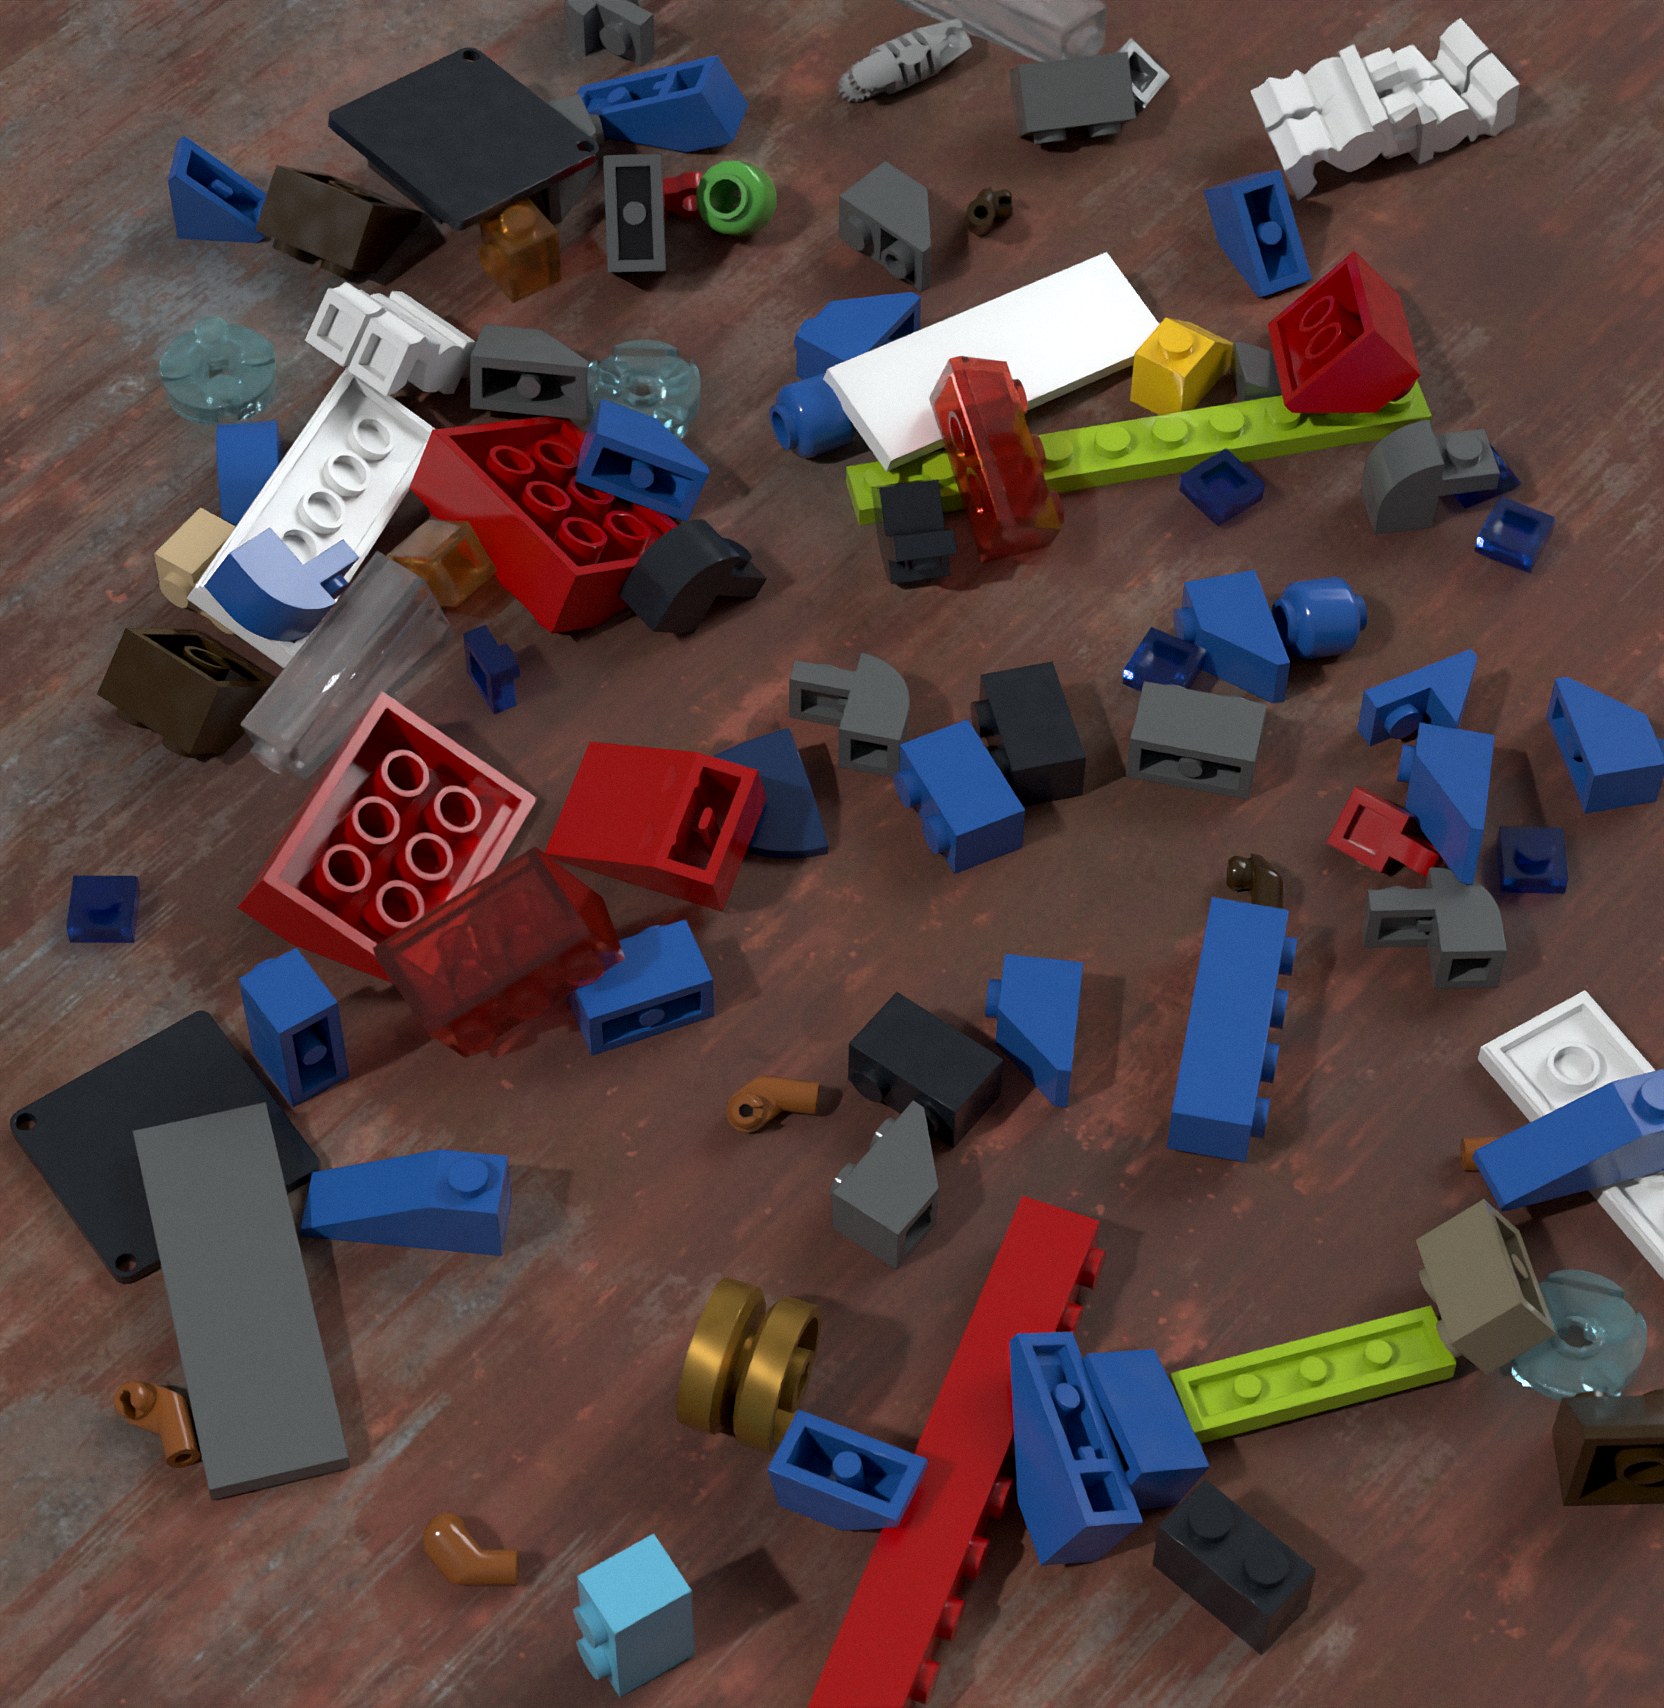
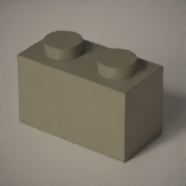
M1485 1199L1416 1239L1424 1264V1268L1419 1270V1277L1424 1289L1438 1306L1442 1319L1436 1323L1437 1332L1445 1347L1454 1357L1460 1358L1465 1356L1482 1372L1488 1375L1556 1335L1520 1231Z

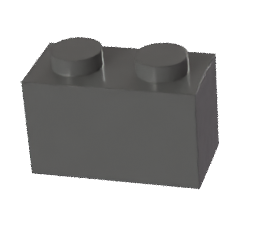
M1128 51L1022 64L1009 70L1017 137L1033 135L1034 145L1067 141L1066 131L1087 128L1088 138L1121 134L1120 124L1136 119Z
M662 154L604 155L608 272L666 271Z
M1144 681L1130 737L1126 777L1249 800L1262 744L1267 704L1249 701L1238 696H1222L1190 690L1178 685H1163Z

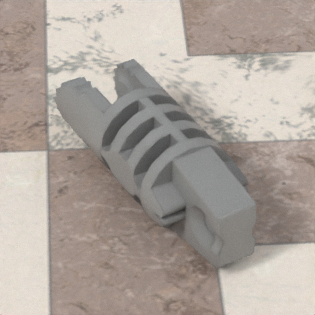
M959 19L913 30L871 49L868 57L862 59L861 62L858 61L853 64L851 69L846 74L844 73L838 81V95L842 96V100L846 99L848 102L853 101L856 103L881 92L894 94L940 73L943 68L966 54L972 48L970 39Z

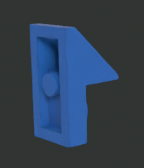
M1469 649L1364 690L1357 730L1369 747L1391 738H1404L1413 733L1419 727V723L1460 729L1469 700L1478 657L1472 649Z

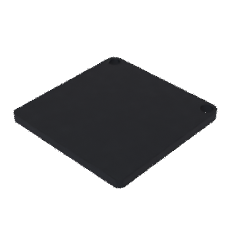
M472 47L460 49L334 109L329 113L328 127L451 228L458 231L465 230L594 164L597 161L599 146L593 139L488 56Z
M199 1010L25 1106L14 1113L10 1119V1128L17 1143L109 1273L121 1284H132L161 1268L133 1131L266 1102L287 1194L310 1182L312 1172L321 1171L317 1155L211 1015L204 1010ZM25 1121L36 1123L30 1130L23 1131L18 1129L19 1125ZM132 1261L136 1263L135 1268L131 1271L122 1272L118 1270L119 1265L123 1262Z

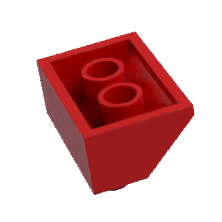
M1355 250L1267 324L1284 406L1292 413H1376L1390 401L1395 402L1406 396L1413 388L1416 379L1421 376L1400 295Z

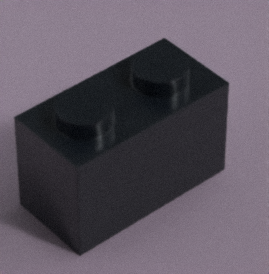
M1053 661L980 675L979 700L971 702L970 706L973 728L979 738H987L990 747L988 752L1022 806L1083 796L1086 755Z
M896 992L849 1043L848 1080L852 1082L856 1090L866 1099L876 1103L883 1102L900 1114L903 1113L912 1101H915L924 1107L929 1137L935 1136L953 1149L1001 1096L1003 1059L899 992Z
M1206 1479L1158 1526L1152 1565L1261 1656L1308 1608L1316 1569Z

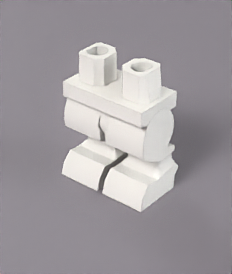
M1460 18L1441 35L1437 59L1431 62L1427 61L1414 45L1396 51L1393 56L1404 82L1377 94L1380 100L1406 87L1409 88L1422 122L1395 135L1399 151L1385 158L1388 160L1409 152L1416 162L1421 164L1432 159L1434 151L1442 152L1449 150L1460 143L1465 137L1471 142L1478 135L1482 134L1495 137L1504 128L1515 124L1520 83L1493 53L1488 55V48Z
M1355 45L1339 51L1340 57L1328 58L1315 64L1307 74H1302L1299 70H1295L1290 77L1285 79L1269 77L1262 85L1250 90L1297 201L1309 194L1317 184L1313 174L1315 163L1324 160L1347 172L1357 170L1369 164L1381 152L1386 157L1399 151L1395 135L1422 122L1408 87L1380 100L1378 98V93L1404 82L1390 47L1360 58Z
M348 282L343 283L339 287L327 289L305 339L306 342L342 367L349 365V372L385 397L398 392L406 385L407 380L425 392H436L439 390L443 394H454L460 379L470 377V356L476 344L473 339L403 292L392 291L389 298L381 293L368 295Z

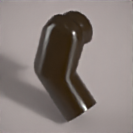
M992 187L980 190L975 200L970 202L966 211V225L970 232L980 236L987 235L993 229L994 219H1010L1013 216L1012 193L1007 189L992 191Z
M1251 853L1250 858L1233 856L1228 860L1226 882L1231 890H1248V894L1251 896V904L1283 909V880L1280 874L1263 856Z

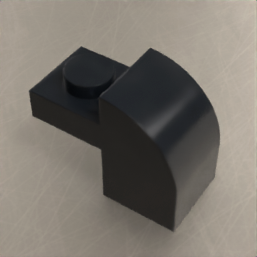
M925 479L872 486L879 548L889 582L895 584L951 576L948 555L957 554L954 529L945 528L939 480Z
M698 519L680 524L657 539L640 557L618 595L653 632L693 634L717 595L755 598L767 578L750 561L752 556L744 546L734 540L722 538L704 519Z

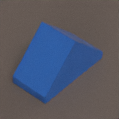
M186 136L180 138L176 144L168 178L177 238L258 243L261 241L265 234L256 231L255 228L267 194Z

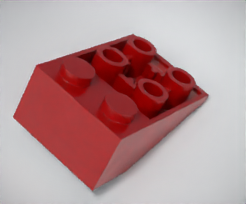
M589 742L544 854L545 857L723 912L767 797L759 772L753 768L700 752Z

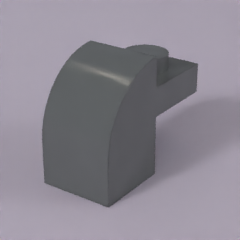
M563 0L567 39L573 48L585 57L598 45L641 67L655 55L654 14L639 7V0Z
M1423 420L1397 429L1383 438L1372 449L1365 462L1360 491L1374 535L1433 528L1438 496L1497 489L1500 472L1485 429L1434 435L1430 420Z
M861 653L856 671L840 669L830 664H813L795 660L789 678V718L839 727L838 767L894 778V774L899 772L900 744L908 742L910 697L902 676L887 662L865 653Z
M1429 867L1425 888L1409 889L1403 886H1392L1385 889L1367 891L1361 922L1363 948L1428 947L1433 989L1498 988L1507 952L1502 917L1494 898L1477 881L1474 880L1473 885L1460 883L1451 870Z

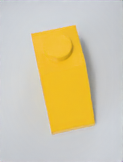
M1165 317L1134 353L1130 401L1158 415L1193 410L1231 366L1233 343L1193 323Z

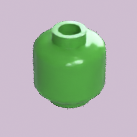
M723 161L712 166L701 177L696 190V205L701 218L711 229L726 235L749 236L761 231L772 219L777 207V192L772 179L762 168L742 161Z

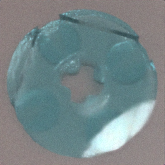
M209 316L197 321L193 330L182 334L169 345L159 361L158 368L161 384L165 390L166 399L170 407L180 416L196 423L205 425L219 424L218 416H230L236 413L238 421L252 417L269 404L277 391V362L273 344L256 331L240 325L227 324L220 317ZM218 369H226L231 373L230 375L219 373L215 377L209 378V373Z
M633 340L612 347V356L605 358L599 364L597 357L589 365L588 415L593 419L602 398L657 418L680 440L687 434L688 424L696 417L700 409L701 378L699 370L692 360L691 365L678 357L677 348L664 342ZM638 386H649L651 394L645 396L634 395L638 390Z
M1560 1270L1547 1274L1546 1281L1538 1284L1556 1335L1511 1360L1512 1374L1515 1380L1522 1387L1536 1390L1544 1396L1557 1401H1561L1562 1397H1573L1587 1391H1601L1610 1396H1620L1621 1391L1636 1377L1647 1347V1327L1640 1310L1638 1309L1636 1316L1632 1306L1623 1299L1625 1291L1616 1283L1601 1275L1582 1270ZM1570 1325L1583 1328V1338L1594 1343L1582 1348L1572 1347L1566 1344L1558 1334H1567Z

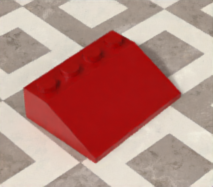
M544 416L432 430L409 489L428 507L429 512L441 520L463 543L464 548L487 567L498 579L500 585L511 592L527 608L540 626L547 629L551 634L594 627L629 607L618 595L619 591L644 552L662 535L678 525L664 513L576 482L580 447L585 434L569 418Z
M381 691L350 728L237 908L292 945L420 994L432 978L537 798Z

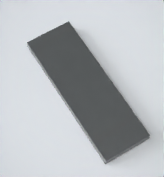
M266 1102L133 1131L211 1500L350 1468L348 1452Z

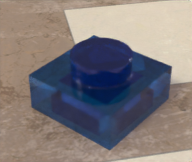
M1225 448L1183 473L1180 478L1179 491L1216 526H1220L1263 500L1265 483Z
M1500 496L1477 536L1474 552L1531 573L1553 533L1556 517Z
M486 625L463 633L467 673L493 714L495 715L516 706L514 679L520 677V669L509 645L506 643L498 645Z
M1151 627L1125 666L1122 684L1142 692L1144 681L1163 685H1178L1190 689L1205 666L1206 649Z
M1500 826L1496 843L1501 893L1565 894L1568 883V870L1563 828Z
M73 875L66 927L70 943H134L141 894L138 876Z

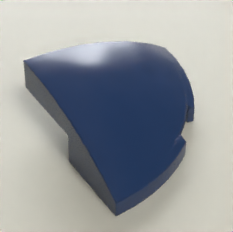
M789 728L743 742L713 756L756 769L759 772L767 800L749 843L750 854L791 859L828 854L829 846L817 804Z

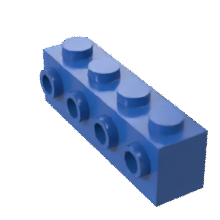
M1215 897L1211 898L1171 1112L1167 1142L1168 1149L1246 1162L1250 1136L1264 1139L1270 1099L1257 1097L1260 1081L1272 1084L1274 1081L1280 1044L1267 1042L1269 1027L1283 1028L1289 991L1276 989L1278 974L1292 975L1298 940L1296 937L1285 936L1289 910Z

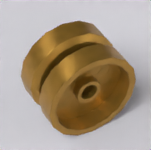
M725 1276L717 1283L708 1298L687 1352L676 1403L677 1421L681 1425L716 1435L733 1418V1429L736 1440L740 1444L774 1455L798 1409H800L819 1345L822 1309L818 1305L784 1295L766 1313L764 1294L758 1286Z

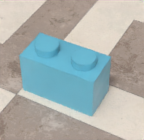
M654 1534L577 1576L580 1606L573 1609L577 1624L583 1633V1638L577 1641V1648L592 1676L596 1680L606 1676L619 1697L626 1695L695 1655L692 1590Z

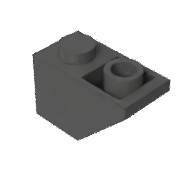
M884 161L839 196V237L852 249L863 252L885 267L895 278L903 279L920 292H923L930 287L931 238L927 188L887 161Z
M912 1101L897 1119L893 1117L886 1119L874 1134L870 1150L857 1165L848 1163L841 1169L834 1179L829 1192L832 1198V1228L896 1270L937 1224L939 1186L923 1106Z

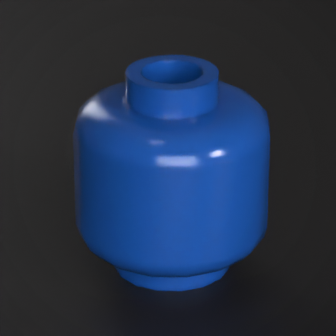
M825 373L816 374L783 386L776 397V405L770 408L771 426L777 441L783 449H792L793 452L802 458L815 457L849 444L855 435V426L844 412L840 400L834 390L823 380Z
M1336 576L1288 584L1281 593V598L1273 603L1271 611L1284 647H1287L1292 655L1301 660L1349 653L1357 643L1359 632L1364 630L1367 625V608L1361 595L1354 594L1350 585L1345 580Z

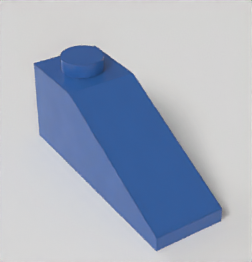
M717 55L580 86L577 94H580L588 114L598 115L603 128L604 138L682 152L709 147L720 148L728 143H732L748 108L747 101Z
M1419 723L1416 745L1403 744L1397 775L1398 782L1409 783L1405 808L1409 813L1416 816L1414 820L1458 881L1473 885L1484 832L1495 735Z
M1664 1069L1612 1081L1476 1149L1472 1159L1500 1210L1504 1212L1664 1171Z
M439 1149L312 1172L300 1227L301 1237L502 1256L512 1204L508 1156Z
M1073 1332L1018 1333L1009 1340L1017 1498L1041 1566L1098 1561L1143 1523L1142 1517Z

